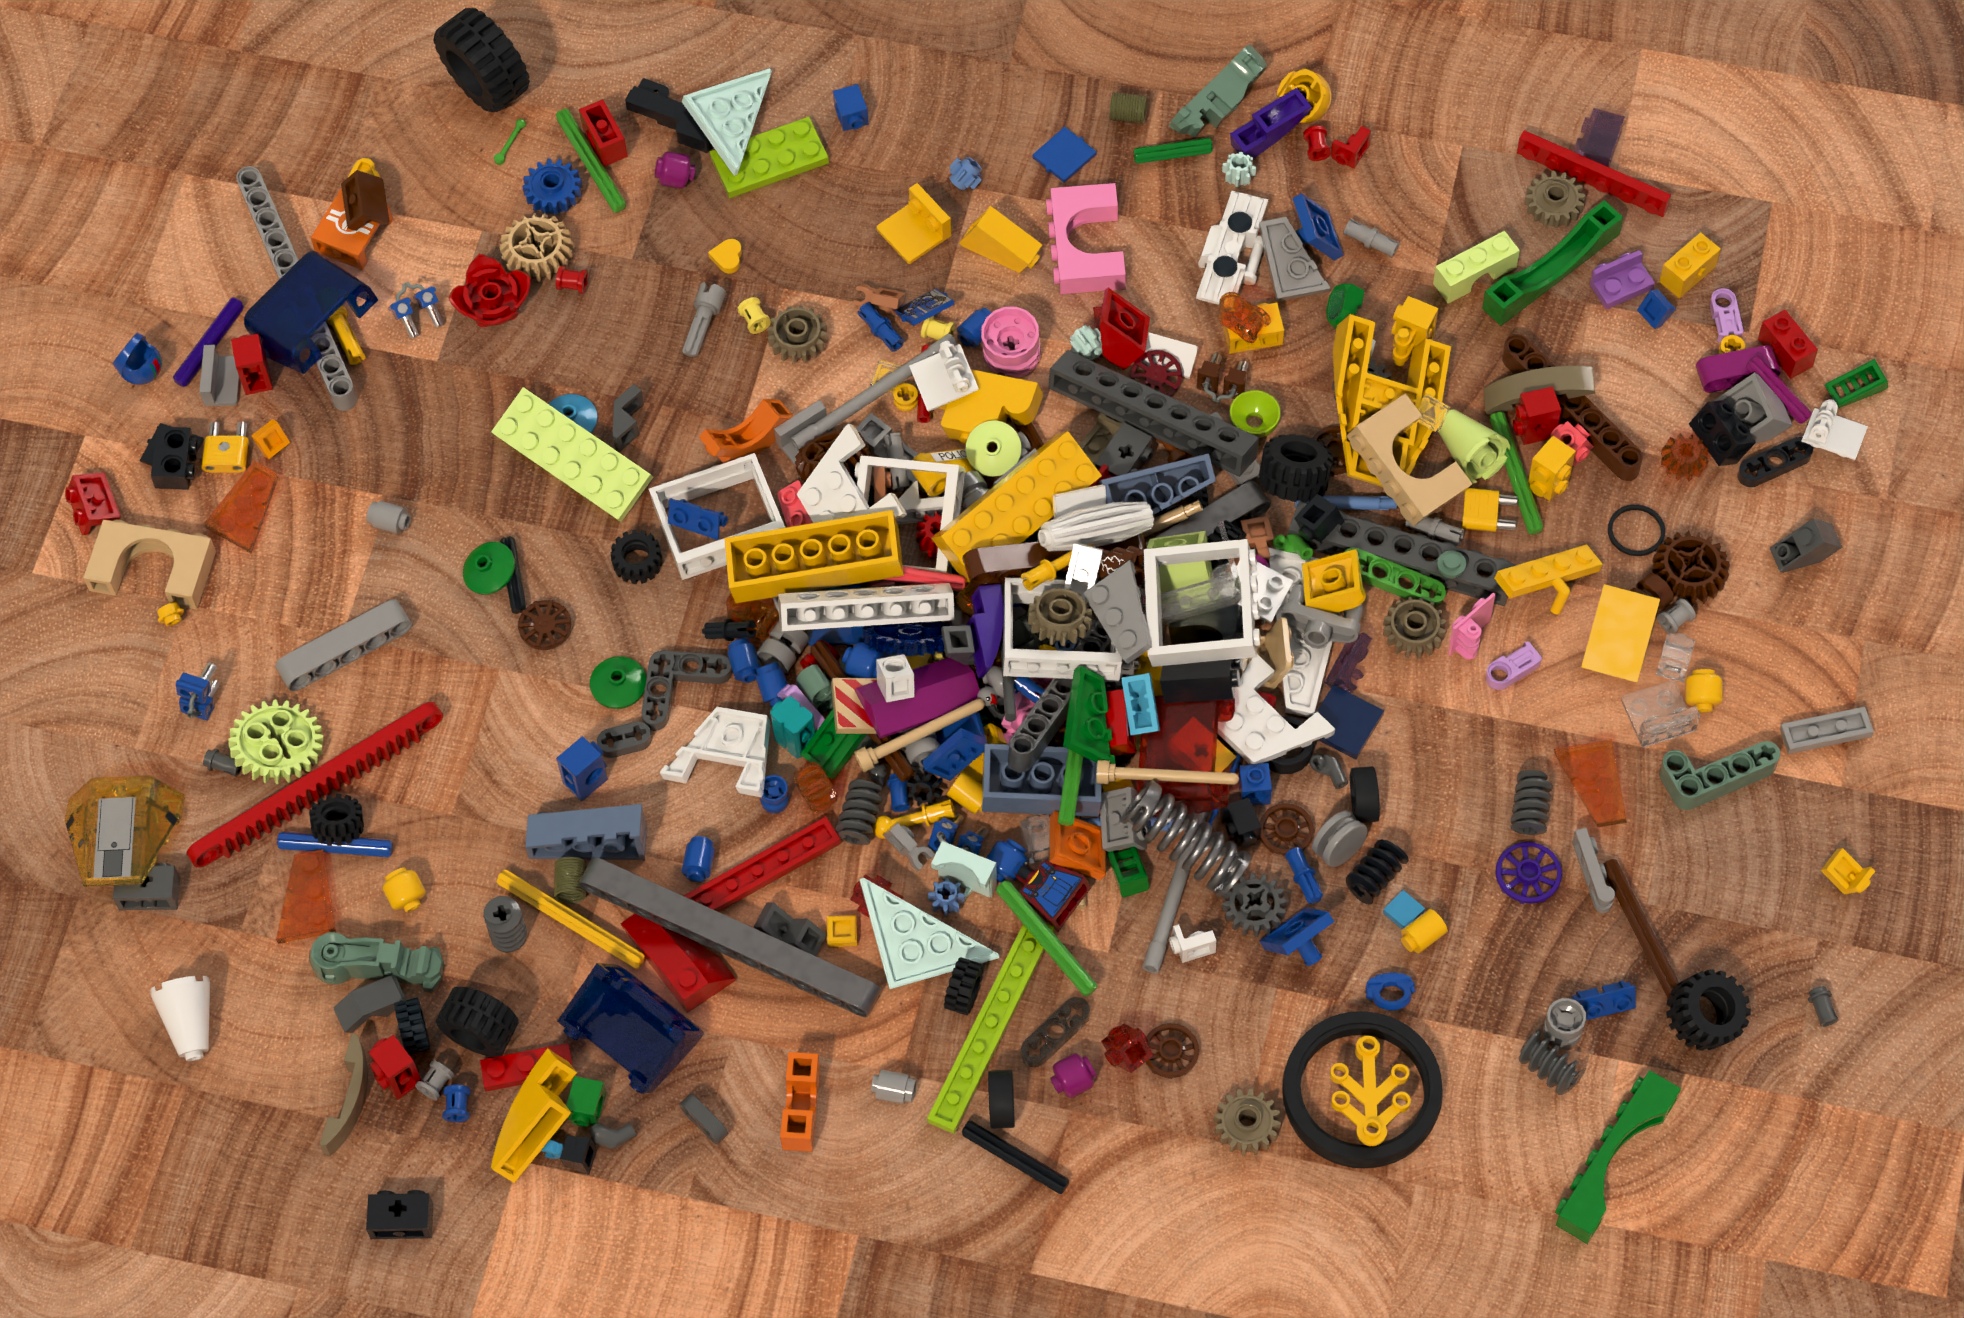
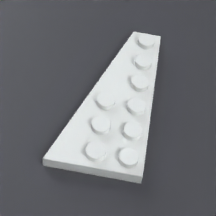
M1268 548L1270 553V569L1293 580L1275 615V622L1281 617L1283 606L1288 602L1292 587L1296 584L1304 586L1302 563L1317 560L1318 558L1311 557L1308 560H1303L1296 553ZM1290 627L1292 633L1290 652L1294 655V665L1282 680L1285 713L1310 718L1316 711L1333 641H1329L1324 648H1312L1304 642V633Z

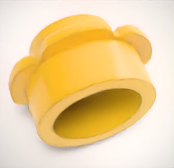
M177 602L169 603L157 610L158 622L165 623L167 627L173 626L182 620L181 616L184 613V609L180 608Z

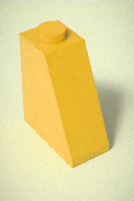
M989 206L970 225L958 243L962 247L1019 274L1026 267L1031 269L1040 258L1037 252L1042 246L1040 242L992 206Z

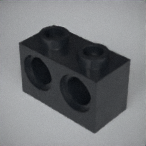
M1726 400L1707 402L1689 423L1718 466L1737 464L1756 443L1749 429L1740 421L1734 412V408Z
M157 426L151 478L155 488L189 489V481L194 480L195 464L192 463V455H197L198 439L193 437L191 428ZM175 444H182L178 448H172ZM179 468L177 472L169 473L171 469Z

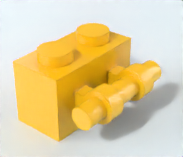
M1410 296L1407 297L1403 305L1399 304L1393 315V320L1396 321L1391 331V334L1394 335L1393 346L1395 348L1393 349L1392 357L1395 365L1403 366L1412 354V349L1426 338L1434 339L1438 315L1437 307Z

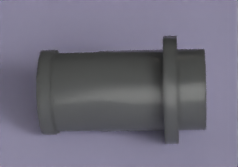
M216 748L214 750L208 749L203 760V766H206L209 771L215 769L235 777L238 776L242 767H236L235 758L219 753V750Z
M1825 986L1809 991L1810 997L1808 1001L1813 1003L1820 1026L1826 1027L1838 1022L1839 1019L1830 1000L1831 991H1827Z

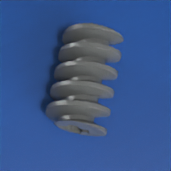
M1525 770L1517 774L1518 783L1515 787V804L1512 808V825L1510 826L1517 833L1539 835L1547 831V826L1544 823L1548 822L1549 817L1545 813L1550 810L1547 802L1551 801V795L1548 792L1552 791L1553 785L1546 781L1548 776L1542 771Z
M856 779L849 783V791L846 793V801L842 805L843 812L839 815L840 822L836 825V832L846 842L864 846L870 844V839L865 835L873 834V828L869 826L876 823V818L873 815L878 814L880 811L879 807L875 804H881L883 801L882 797L876 793H881L883 790L876 783Z
M498 896L491 899L483 910V917L493 946L498 951L505 953L520 949L526 941L527 928L518 903L507 896Z
M1539 1029L1529 1037L1521 1048L1519 1062L1521 1064L1529 1063V1071L1535 1072L1538 1070V1078L1540 1080L1548 1078L1547 1086L1554 1087L1557 1085L1556 1093L1563 1095L1579 1082L1586 1068L1577 1072L1576 1068L1579 1063L1577 1060L1567 1064L1569 1053L1566 1052L1559 1057L1557 1054L1560 1046L1556 1045L1549 1049L1548 1045L1551 1038L1547 1037L1540 1041L1539 1037L1542 1031Z

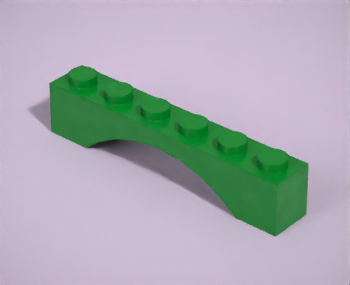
M1603 200L1586 213L1570 233L1544 257L1520 272L1504 276L1488 288L1484 294L1482 309L1500 326L1504 325L1620 235L1623 216Z
M1650 1070L1644 1079L1640 1076L1638 1077L1630 1091L1634 1094L1629 1103L1624 1100L1615 1115L1619 1118L1614 1127L1609 1124L1600 1139L1604 1142L1599 1151L1594 1148L1585 1163L1589 1166L1584 1175L1578 1173L1570 1187L1573 1190L1572 1195L1569 1199L1563 1197L1556 1208L1555 1213L1559 1216L1555 1226L1588 1245L1606 1212L1604 1177L1611 1159L1620 1147L1634 1135L1664 1122L1679 1097L1680 1087Z

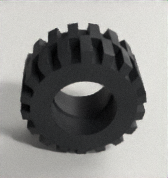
M1283 434L1278 435V438L1273 437L1269 442H1266L1263 448L1259 482L1264 490H1268L1271 495L1292 502H1308L1316 494L1323 496L1329 485L1333 463L1332 452L1330 449H1327L1324 443H1320L1317 439L1309 438L1305 435Z
M1709 969L1679 982L1678 986L1672 989L1670 994L1673 997L1667 999L1666 1005L1670 1007V1010L1666 1011L1667 1018L1672 1020V1023L1669 1024L1671 1030L1676 1029L1678 1032L1676 1037L1679 1040L1685 1039L1686 1046L1691 1048L1696 1045V1050L1701 1051L1705 1049L1713 1050L1742 1035L1744 1032L1742 1029L1748 1026L1749 1020L1746 1017L1751 1015V1009L1746 1007V1004L1750 1002L1748 996L1744 997L1742 991L1745 989L1742 984L1739 986L1735 984L1736 978L1733 976L1727 978L1726 972L1720 970L1715 973L1714 969ZM1701 996L1706 997L1713 1003L1717 1012L1716 1024L1709 1022L1703 1016L1699 1005Z
M460 986L452 988L436 1018V1024L448 1038L460 1046L481 1055L498 1057L504 1053L519 1024V1019L507 1005L495 997L474 988Z

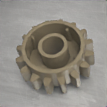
M1552 171L1551 177L1541 173L1540 180L1533 178L1531 186H1527L1525 205L1528 206L1527 213L1533 214L1534 221H1539L1545 227L1554 226L1558 228V226L1562 225L1569 226V222L1571 220L1577 221L1579 213L1583 212L1585 194L1582 193L1583 186H1575L1576 178L1566 179L1565 172H1563L1561 177H1558L1555 171Z
M790 306L783 312L779 311L777 318L771 319V327L767 328L769 347L773 348V354L781 353L782 361L790 357L792 364L797 362V358H801L804 363H807V356L816 359V350L824 351V343L828 342L827 325L823 323L822 315H815L812 308L808 310L803 308V306L794 308Z
M1055 588L1048 591L1044 590L1043 594L1035 596L1034 603L1029 605L1028 625H1032V633L1039 632V640L1042 641L1046 637L1049 638L1050 645H1053L1056 640L1060 641L1062 646H1065L1066 640H1070L1075 644L1077 643V636L1085 638L1086 630L1091 628L1092 609H1088L1089 602L1087 600L1084 601L1081 598V594H1077L1070 589Z
M1408 597V600L1404 602L1398 600L1396 608L1390 607L1388 609V616L1384 617L1383 625L1385 627L1383 629V636L1388 637V646L1396 645V654L1403 650L1406 651V658H1409L1411 653H1415L1416 657L1421 659L1422 652L1425 651L1430 656L1432 655L1433 647L1440 648L1441 641L1445 638L1446 619H1441L1442 611L1441 609L1436 610L1433 602L1427 603L1421 597L1419 600H1413L1411 597ZM1410 626H1418L1419 628L1413 629Z
M1251 1088L1247 1095H1243L1242 1091L1238 1089L1235 1098L1227 1094L1225 1098L1226 1104L1219 1102L1217 1108L1219 1113L1214 1115V1122L1217 1123L1215 1134H1222L1220 1143L1222 1145L1226 1143L1230 1145V1152L1239 1150L1242 1156H1245L1246 1152H1253L1254 1155H1258V1149H1269V1140L1274 1142L1277 1140V1133L1275 1131L1280 1130L1281 1122L1277 1121L1280 1112L1279 1110H1272L1274 1108L1273 1099L1267 1102L1264 1101V1092H1261L1256 1097ZM1243 1119H1250L1255 1124L1252 1126H1244L1240 1123V1121Z

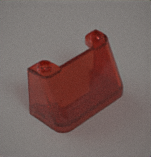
M1163 695L1155 696L1160 731L1141 734L1139 768L1215 772L1218 721L1224 723L1233 718L1235 699L1165 704ZM1138 780L1137 793L1150 780ZM1155 781L1162 787L1161 796L1167 793L1172 794L1175 797L1174 805L1179 803L1185 804L1187 806V814L1192 812L1200 814L1228 806L1229 784Z

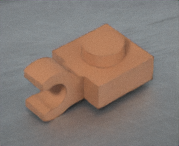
M867 284L856 286V290L865 293V299L856 298L854 300V304L857 306L871 302V304L879 305L878 308L881 310L894 311V309H898L904 303L905 293L881 287L876 289Z
M1263 516L1241 520L1240 528L1246 533L1245 538L1248 539L1250 549L1255 548L1256 555L1264 558L1269 564L1270 553L1268 546L1273 545L1274 540L1269 517Z

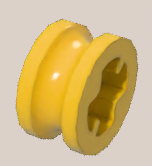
M1728 335L1720 343L1719 354L1731 352L1728 346H1733V349L1736 351L1745 349V343L1736 335Z
M903 383L895 388L893 397L897 409L911 411L918 405V391L914 385ZM903 394H908V401H903Z

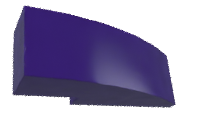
M1295 88L1253 113L1252 121L1231 132V145L1238 154L1243 152L1244 155L1255 158L1293 129L1312 110V106L1298 88Z
M1001 584L978 586L971 596L975 614H973L966 625L971 627L975 650L973 658L978 678H983L992 667L1002 637L1004 612Z

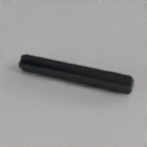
M968 1121L962 1130V1135L1058 1194H1062L1068 1187L1069 1179L977 1123Z

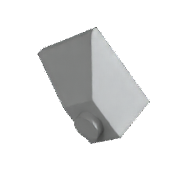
M1755 372L1714 400H1726L1734 408L1737 417L1749 429L1751 436L1756 441L1755 444L1772 440L1793 426L1781 399Z

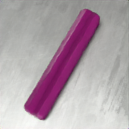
M1759 356L1753 357L1746 364L1747 369L1752 374L1754 372L1757 373L1781 399L1786 410L1798 423L1802 424L1812 415L1811 411Z

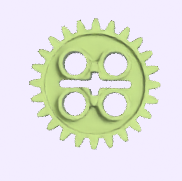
M275 699L272 706L269 707L265 701H262L261 709L251 705V714L242 711V720H234V728H230V738H228L230 756L235 758L236 767L242 766V773L244 775L252 771L253 780L261 775L263 776L264 783H267L269 778H274L275 783L279 784L280 777H284L289 783L291 782V775L294 774L296 777L302 778V769L311 772V763L318 764V755H322V745H324L322 727L317 725L316 716L310 718L309 709L300 712V704L289 708L288 700L284 702L283 706H278V702Z

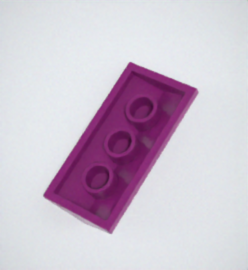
M949 657L912 670L914 673L915 696L913 698L886 702L877 681L855 689V692L879 739L926 724L976 700L979 687L974 671L969 665H963Z

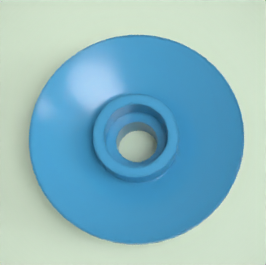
M566 394L553 399L549 403L550 406L563 415L572 412V415L566 417L588 432L592 433L598 420L597 411L593 403L587 398L576 394Z

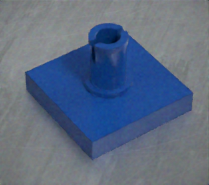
M1302 193L1295 196L1293 201L1302 225L1295 232L1303 245L1309 243L1334 261L1344 256L1329 211Z
M1305 907L1278 928L1271 931L1270 934L1260 939L1259 942L1264 950L1289 955L1297 949L1305 965L1310 966L1322 958V954L1311 938L1331 925L1334 920L1327 911Z

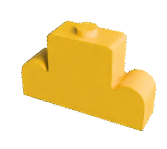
M971 369L979 390L938 407L945 410L941 426L949 439L959 440L966 445L972 430L983 422L1001 421L1006 423L1007 419L1011 418L1017 425L1030 424L1037 415L1043 393L1037 382ZM992 442L988 447L996 448L997 444Z

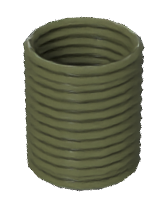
M1113 92L1109 112L1110 121L1119 120V122L1127 121V123L1135 122V124L1143 125L1147 110V96Z
M572 856L556 860L554 866L555 899L563 903H577L586 898V891L578 884L587 868L586 861Z

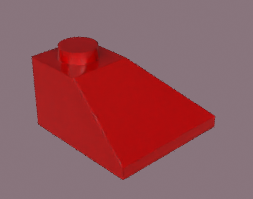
M1109 287L1104 292L1100 319L1103 356L1110 363L1125 370L1146 351L1150 317Z

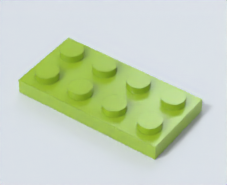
M810 117L750 137L738 174L735 176L716 150L709 151L710 158L729 198L829 163L828 155Z

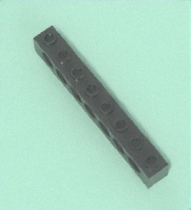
M1067 350L1050 368L1048 389L1115 420L1124 422L1195 457L1209 454L1211 464L1240 477L1257 457L1259 437Z
M1298 502L1288 535L1297 534L1301 536L1298 532L1300 528L1295 517L1308 503ZM1342 511L1339 512L1345 522L1341 526L1338 524L1321 543L1315 539L1311 542L1305 540L1314 551L1331 556L1343 553L1348 548H1359L1436 579L1447 590L1477 599H1487L1494 593V604L1505 606L1508 596L1494 578L1497 571L1517 565L1504 558L1496 559L1483 555L1476 550L1468 551L1458 548L1449 542L1441 543L1421 534L1414 535L1403 532L1394 526L1386 527L1379 525L1370 519L1348 516ZM1348 533L1353 535V537H1345L1343 534ZM1376 541L1380 545H1372L1369 542ZM1403 549L1406 550L1407 553H1399L1396 550ZM1446 551H1457L1466 560L1465 571L1456 578H1446L1438 570V558ZM1426 557H1431V558H1433V559H1435V560H1434V561H1427V560H1425L1424 558H1426ZM1374 567L1375 569L1385 571L1381 567ZM1486 573L1489 577H1482L1479 574Z

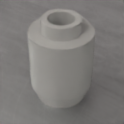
M379 501L370 504L366 519L374 528L401 534L403 530L406 531L408 529L411 516L408 514L406 507Z
M881 1069L879 1075L874 1074L871 1092L876 1093V1099L899 1104H905V1102L912 1103L915 1096L917 1079L910 1078L909 1074Z

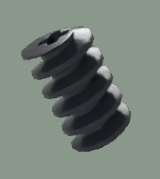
M1383 839L1378 840L1374 848L1368 851L1367 856L1361 859L1360 864L1354 867L1353 872L1347 875L1346 884L1358 900L1368 905L1372 904L1374 901L1370 895L1378 897L1381 894L1379 888L1385 889L1388 886L1385 879L1392 881L1395 878L1393 871L1400 872L1402 870L1400 863L1407 864L1409 858L1394 843Z

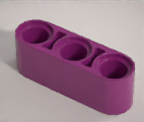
M1765 345L1700 359L1696 363V369L1703 390L1711 393L1733 388L1752 375L1747 369L1746 364L1755 356H1759L1779 376L1781 370L1773 347Z

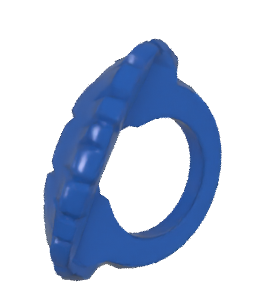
M1389 972L1370 978L1367 981L1365 993L1366 998L1374 1001L1378 1007L1385 1010H1398L1410 1003L1412 994L1416 992L1410 976ZM1395 986L1404 992V996L1396 1001H1388L1383 999L1380 993L1385 987Z

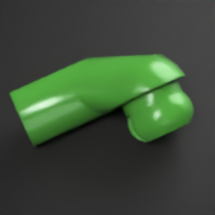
M1297 534L1277 535L1273 540L1274 548L1285 552L1297 553L1303 560H1308L1313 555V549Z

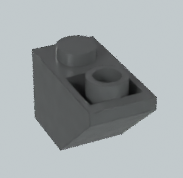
M1813 518L1770 547L1779 571L1784 573L1820 563L1843 547L1831 523Z

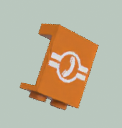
M341 188L311 236L314 250L316 253L363 270L368 262L364 250L380 224L369 220L357 231L348 229ZM387 205L390 221L388 224H391L393 218L390 211L389 205Z

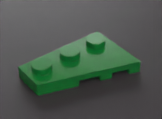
M1083 666L1074 669L1063 747L1096 763L1098 760L1110 761V764H1116L1115 756L1110 755L1109 748L1112 733L1111 729H1107L1105 713L1108 711L1104 677Z

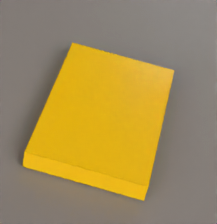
M1604 584L1581 667L1638 682L1660 599Z

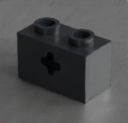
M384 1190L377 1192V1194H368L366 1230L371 1240L432 1238L433 1201L429 1193L421 1190H410L407 1194H395L392 1191ZM400 1210H404L403 1212H401L400 1217H396L397 1215H399Z

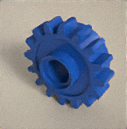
M547 159L546 165L537 162L538 169H528L529 176H524L525 185L522 187L527 204H532L535 211L541 210L543 214L552 213L558 215L560 212H567L568 208L572 205L575 206L577 204L576 197L582 196L580 189L583 188L581 178H579L577 169L572 170L571 163L563 166L562 159H558L556 164H552L551 159Z

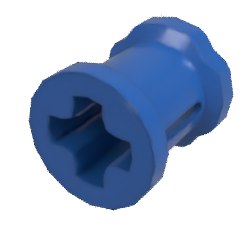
M464 1085L446 1086L443 1090L446 1096V1110L442 1113V1118L445 1121L455 1123L467 1121L470 1118V1113L467 1111V1097L470 1096L471 1089Z

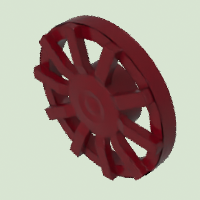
M1162 350L1147 351L1134 362L1130 377L1132 380H1135V378H1146L1141 384L1149 385L1152 389L1159 388L1163 394H1165L1163 386L1167 384L1172 387V390L1165 395L1172 397L1181 386L1182 369L1177 359L1171 354ZM1152 356H1159L1157 364H1154ZM1164 357L1171 360L1164 367L1162 366ZM1148 358L1150 367H1147L1141 362ZM1172 365H1175L1177 368V372H1167L1166 370ZM1138 366L1146 371L1145 373H1135ZM1178 376L1176 384L1169 381L1168 377Z

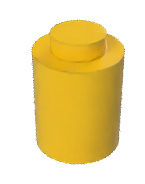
M1428 909L1401 930V942L1409 952L1414 951L1420 954L1445 935L1448 929L1443 919L1434 910Z

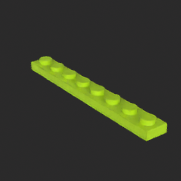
M1046 923V925L1054 933V926ZM1022 925L927 1117V1123L952 1134L956 1133L1045 951L1024 925Z

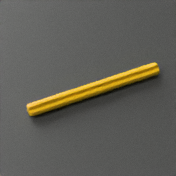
M503 870L498 875L496 882L502 888L632 968L638 969L643 965L646 957L644 953L512 872Z

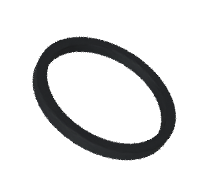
M1627 505L1618 509L1610 518L1608 535L1612 544L1619 551L1631 556H1645L1656 551L1658 546L1662 544L1665 537V525L1659 514L1651 508L1643 505ZM1626 511H1644L1653 516L1658 522L1661 530L1660 538L1649 549L1641 551L1627 549L1618 543L1613 535L1612 526L1615 519Z

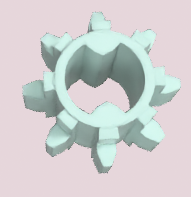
M1243 152L1229 154L1227 163H1223L1222 172L1226 173L1225 181L1229 184H1234L1235 187L1249 185L1251 176L1256 175V167L1252 166L1253 157L1246 156Z
M1084 325L1075 330L1074 334L1070 336V344L1073 346L1070 350L1073 353L1091 361L1098 358L1102 353L1101 334L1098 328L1093 330L1090 326Z

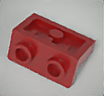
M105 472L72 476L69 486L65 489L66 501L71 503L74 523L76 526H79L82 535H88L91 526L102 525L103 520H120L121 516Z

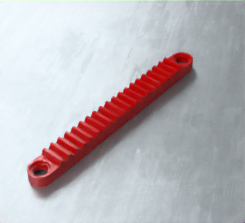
M435 702L422 704L197 840L188 848V858L197 868L204 867L222 856L230 858L232 850L241 851V844L244 843L250 846L251 838L254 837L260 840L261 832L264 831L270 834L271 826L274 825L279 828L281 827V820L291 821V814L301 815L302 807L311 809L312 801L318 803L317 800L322 795H331L332 789L340 791L342 783L350 785L352 777L360 779L361 772L370 773L372 765L380 767L381 759L390 761L391 753L400 755L401 747L410 749L411 741L419 743L421 735L433 729L442 721V711Z

